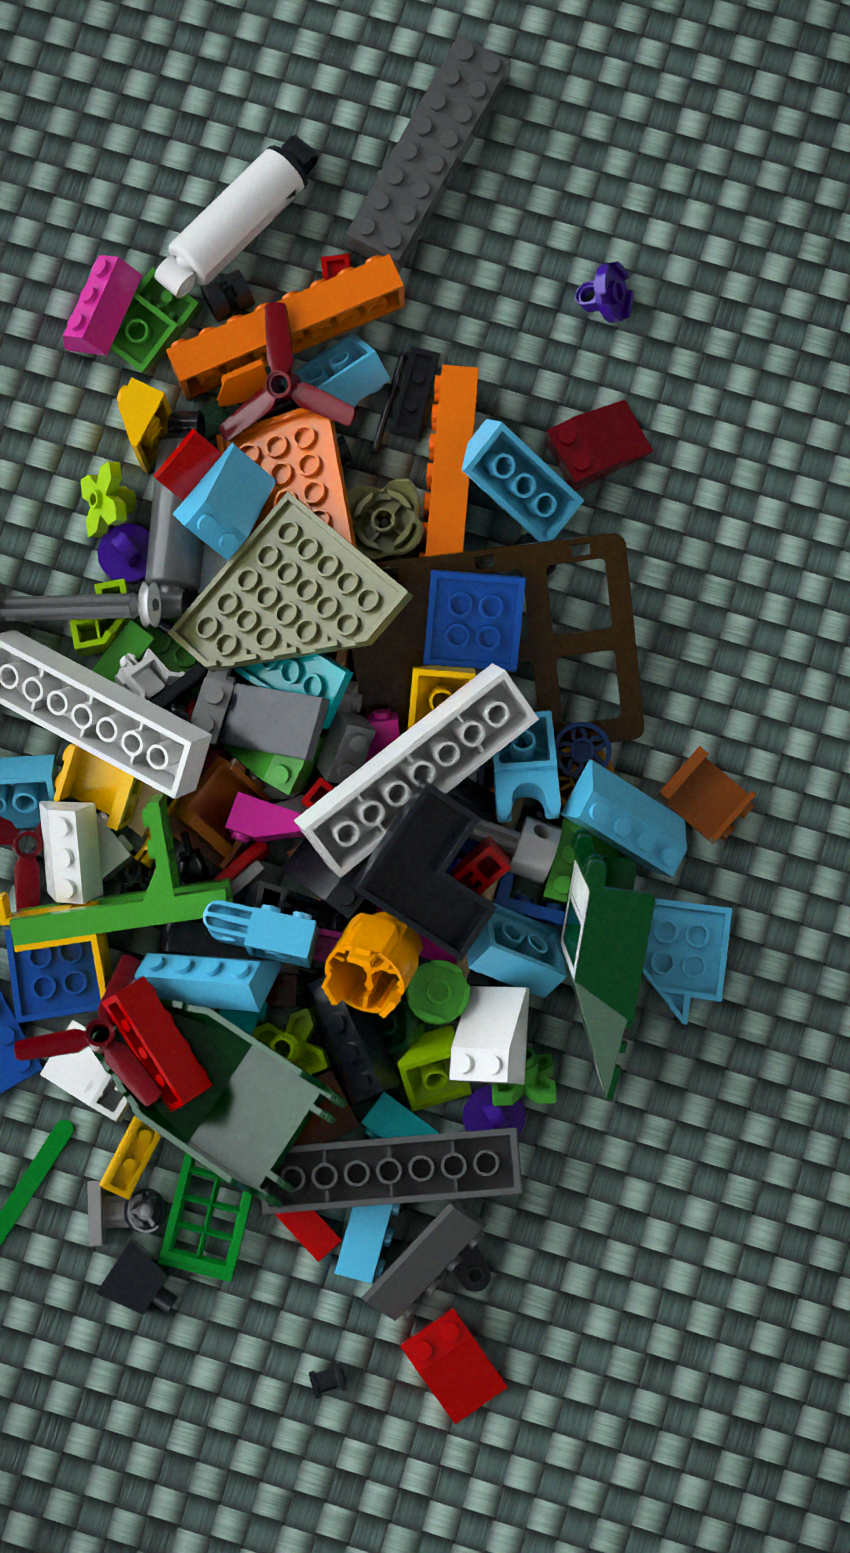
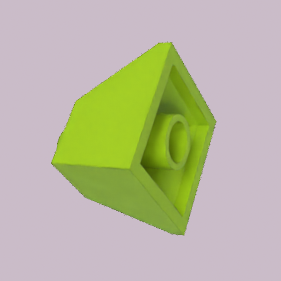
M452 1025L422 1033L397 1063L412 1112L472 1094L469 1082L450 1080L451 1047L455 1037Z

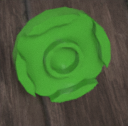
M433 960L424 963L417 968L406 988L408 1006L416 1017L426 1023L440 1025L453 1021L464 1012L469 1003L470 986L467 984L463 971L449 961Z

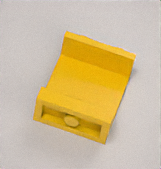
M74 743L69 744L63 753L62 759L65 762L62 771L54 783L56 791L53 800L62 801L71 796L83 803H96V809L110 815L107 827L118 831L132 822L144 782L80 748Z

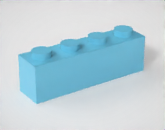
M402 1204L352 1207L335 1274L370 1284L375 1283L376 1278H380L383 1275L386 1260L381 1259L384 1246L390 1247L395 1230L390 1228L392 1215H399Z

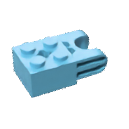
M551 711L535 712L539 720L491 757L498 822L511 821V811L514 803L524 797H532L538 800L543 806L546 818H560L561 799Z
M222 900L212 901L206 906L203 913V921L215 940L245 947L251 956L311 969L319 935L317 923L311 920V915L294 911L291 916L280 913V908L263 904L260 909Z

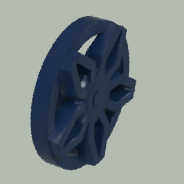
M589 722L572 723L563 728L555 739L557 767L569 778L579 780L581 776L579 773L589 759H595L604 768L607 767L610 761V740L606 733L595 724ZM576 728L580 731L582 738L576 739ZM584 728L591 729L599 735L592 736L588 740ZM571 730V740L573 743L569 741L560 742L562 737ZM603 740L598 747H594L592 742ZM605 746L606 757L604 762H602L600 756L595 754V752H599ZM569 747L570 750L568 753L558 750V748ZM559 755L565 758L571 757L567 768L561 763ZM575 761L579 763V767L573 773L571 768L572 763Z

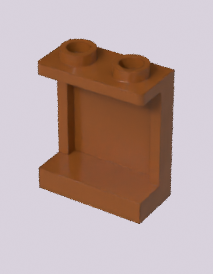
M218 756L198 781L196 790L185 797L172 815L211 850L227 858L234 848L226 842L231 832L225 828L237 793L240 792L269 802L271 798L263 791L266 786L253 776L249 778L244 774L247 768L239 761L232 758L229 762Z

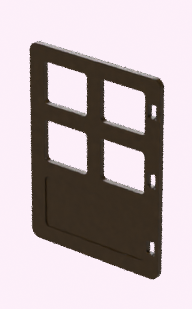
M612 532L375 563L382 570L397 569L398 579L394 580L413 595V598L372 645L352 648L356 681L359 682L358 694H362L360 715L366 717V715L372 714L374 710L390 709L391 712H397L399 735L401 736L408 729L413 667L427 666L423 664L431 569L472 573H492L518 569L522 571L523 577L526 578L524 592L529 628L528 636L520 639L518 662L530 661L533 664L538 712L551 711L554 740L563 728L570 725L564 723L562 719L557 659L562 656L609 650L615 654L620 715L617 718L587 722L600 727L608 736L610 743L635 740L642 736L644 732V717L626 542L620 534ZM590 544V554L572 556L570 546ZM494 556L493 567L476 569L475 558ZM603 559L607 576L611 615L610 626L570 633H554L546 573L548 566ZM576 728V739L582 738L578 728ZM584 728L588 740L592 736L599 735L591 729ZM571 730L562 737L560 742L569 741L573 743L571 740ZM603 740L594 741L592 743L593 745L601 744Z

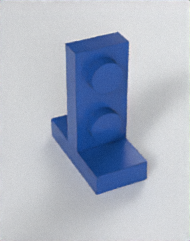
M506 872L501 877L495 904L538 922L558 927L563 926L565 915L563 906L548 902L545 907L533 904V898L516 895L515 899L509 898L515 874Z

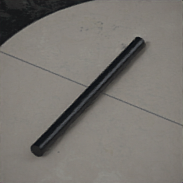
M402 354L399 355L371 448L372 454L377 455L406 361V356Z

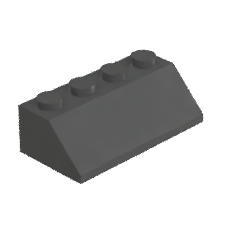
M462 1199L452 1201L361 1298L394 1321L402 1315L407 1319L420 1306L416 1300L423 1292L429 1296L439 1286L441 1281L438 1279V1276L445 1269L451 1272L463 1260L459 1254L467 1246L473 1249L484 1238L485 1234L481 1231L487 1224Z

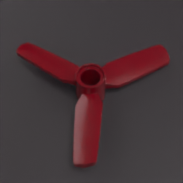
M282 302L266 304L264 309L267 360L272 372L266 378L265 388L257 391L219 426L221 436L226 441H231L273 410L278 399L294 400L298 406L346 426H351L356 418V408L309 383H302L296 374L291 373L294 354L287 306ZM286 378L288 386L286 391L282 393L280 383Z
M0 816V845H11L12 851L19 856L14 866L16 912L21 908L40 906V866L35 857L40 854L43 847L41 821L33 832L26 829L18 831L11 821ZM24 836H31L34 840L33 849L27 853L21 852L19 841Z
M122 955L98 1006V1019L92 1020L85 1030L74 1028L18 1040L14 1043L16 1059L24 1061L76 1054L90 1047L95 1053L104 1054L108 1067L145 1107H150L156 1103L162 1095L161 1090L127 1045L117 1041L114 1030L116 1025L102 1004L104 1000L136 981L134 975L141 962L133 956ZM106 1030L110 1033L106 1041L97 1043L92 1040L93 1035L97 1031Z

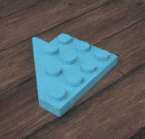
M655 898L642 974L681 1024L687 1025L691 998L722 1002L732 908Z

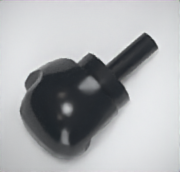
M188 832L181 833V838L185 851L178 854L180 861H177L179 877L185 884L203 882L209 876V869L205 865L200 848L192 849Z

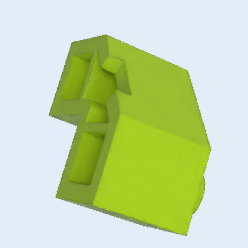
M125 579L94 584L96 594L130 593ZM132 618L69 620L75 651L80 657L104 653Z

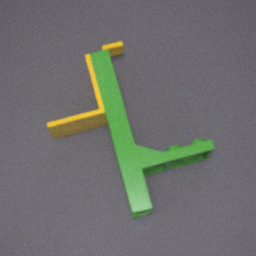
M165 793L152 795L146 803V808L142 809L144 827H150L151 840H147L149 858L155 859L156 869L148 889L97 897L84 904L55 903L21 908L18 912L12 913L8 893L2 892L0 893V926L10 925L15 952L91 941L100 997L102 999L113 975L106 932L203 918L206 906L212 901L222 900L234 903L230 878L180 884Z

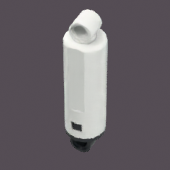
M297 135L287 139L281 148L275 145L269 146L169 244L168 251L170 256L159 265L154 278L177 298L184 297L195 283L199 285L209 284L307 187L308 180L306 176L316 166L320 156L319 153Z

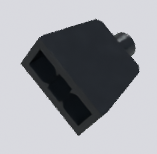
M131 1240L96 1292L98 1295L140 1314L147 1313L152 1304L169 1313L179 1298L164 1287L171 1273L162 1264L158 1263L136 1240Z

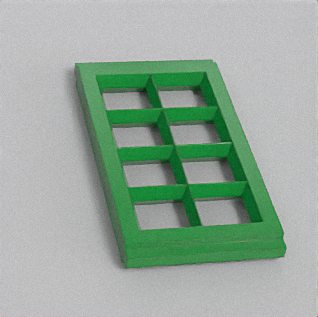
M185 1152L158 1263L232 1282L254 1195L243 1191L239 1207L216 1201L221 1181H227L211 1170L196 1167V1159ZM192 1174L215 1179L210 1199L188 1194ZM186 1201L208 1206L204 1227L181 1221ZM214 1208L237 1214L232 1234L210 1228ZM179 1228L202 1234L197 1254L174 1248ZM207 1236L231 1241L226 1261L203 1256Z

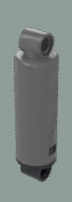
M172 411L169 414L168 433L158 437L155 473L192 429L196 430L212 444V441L205 437L206 424L203 412ZM154 478L145 582L148 586L153 581L157 583L161 596V618H180L190 607L189 593H194L200 589L204 541L186 528L173 515L183 501Z

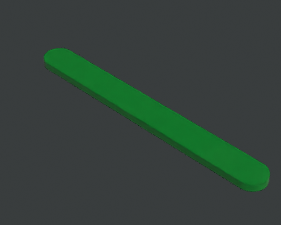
M64 1119L57 1122L1 1209L0 1247L73 1135L74 1125L71 1121Z

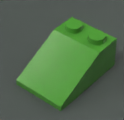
M320 734L313 762L224 745V749L261 780L287 795H292L304 790L318 760L326 735Z

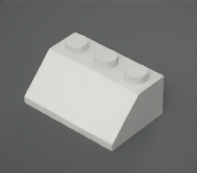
M39 802L47 893L56 902L84 904L103 895L96 803Z

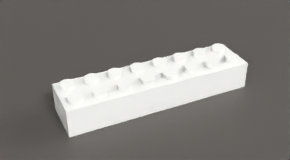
M16 630L0 633V704L174 799L196 790L212 734Z
M492 663L297 817L294 822L328 867L341 878L374 851L422 778L446 794L538 721L539 718L506 670Z

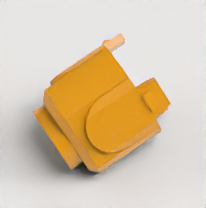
M378 912L373 915L359 913L350 920L325 963L326 978L321 987L332 1005H337L342 1000L353 1008L370 1013H380L379 1015L385 1018L401 1002L400 998L418 968V957L423 949L422 941L415 930L387 912Z

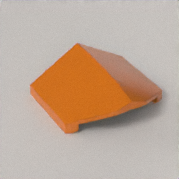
M261 359L222 376V387L217 398L219 407L246 402L257 391L265 388V381L268 375Z

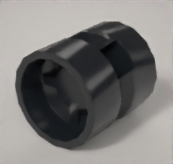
M239 269L223 276V282L221 283L214 280L200 287L217 323L233 316V310L235 309L241 312L256 305L249 286ZM232 290L235 298L230 301L225 291Z

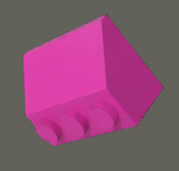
M99 255L97 261L93 264L89 279L80 293V299L75 310L68 320V325L63 334L64 348L68 351L107 356L143 275L120 257Z

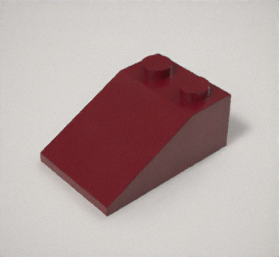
M625 400L574 416L546 431L545 442L568 485L575 492L653 453L649 442Z

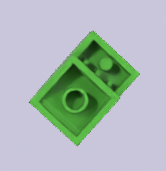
M154 267L151 268L137 287L110 347L143 374L166 353V349L170 348L172 343L179 339L204 308L203 305L189 294L182 298L175 297L154 278L156 272Z

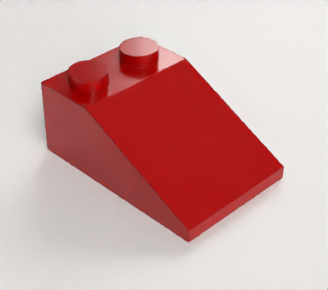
M454 1306L400 1344L421 1378L455 1425L508 1388Z

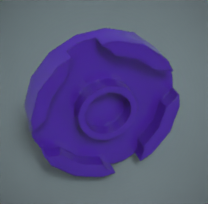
M618 261L601 264L597 269L595 280L584 282L576 290V302L587 312L600 311L603 318L609 323L622 322L623 319L629 318L633 308V291H627L625 280L630 278L626 269ZM595 291V297L589 302H584L587 294Z
M128 523L111 528L101 538L97 550L98 562L110 579L113 581L125 579L127 583L138 584L145 580L149 532L142 526Z
M492 1085L479 1088L470 1095L464 1106L463 1123L466 1132L517 1128L519 1137L524 1128L526 1114L520 1099L513 1105L494 1106L492 1102Z

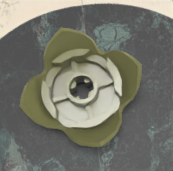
M394 479L388 482L383 489H378L371 485H359L346 490L356 548L367 558L378 560L387 556H401L419 545L424 531L423 523L419 516L420 496L410 479ZM391 517V524L383 528L381 521L384 518L388 521Z

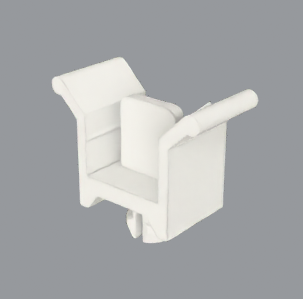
M147 649L140 662L136 660V656L132 653L124 655L119 661L121 668L114 679L115 683L144 699H151L164 688L167 689L183 676L185 672H170L150 649Z

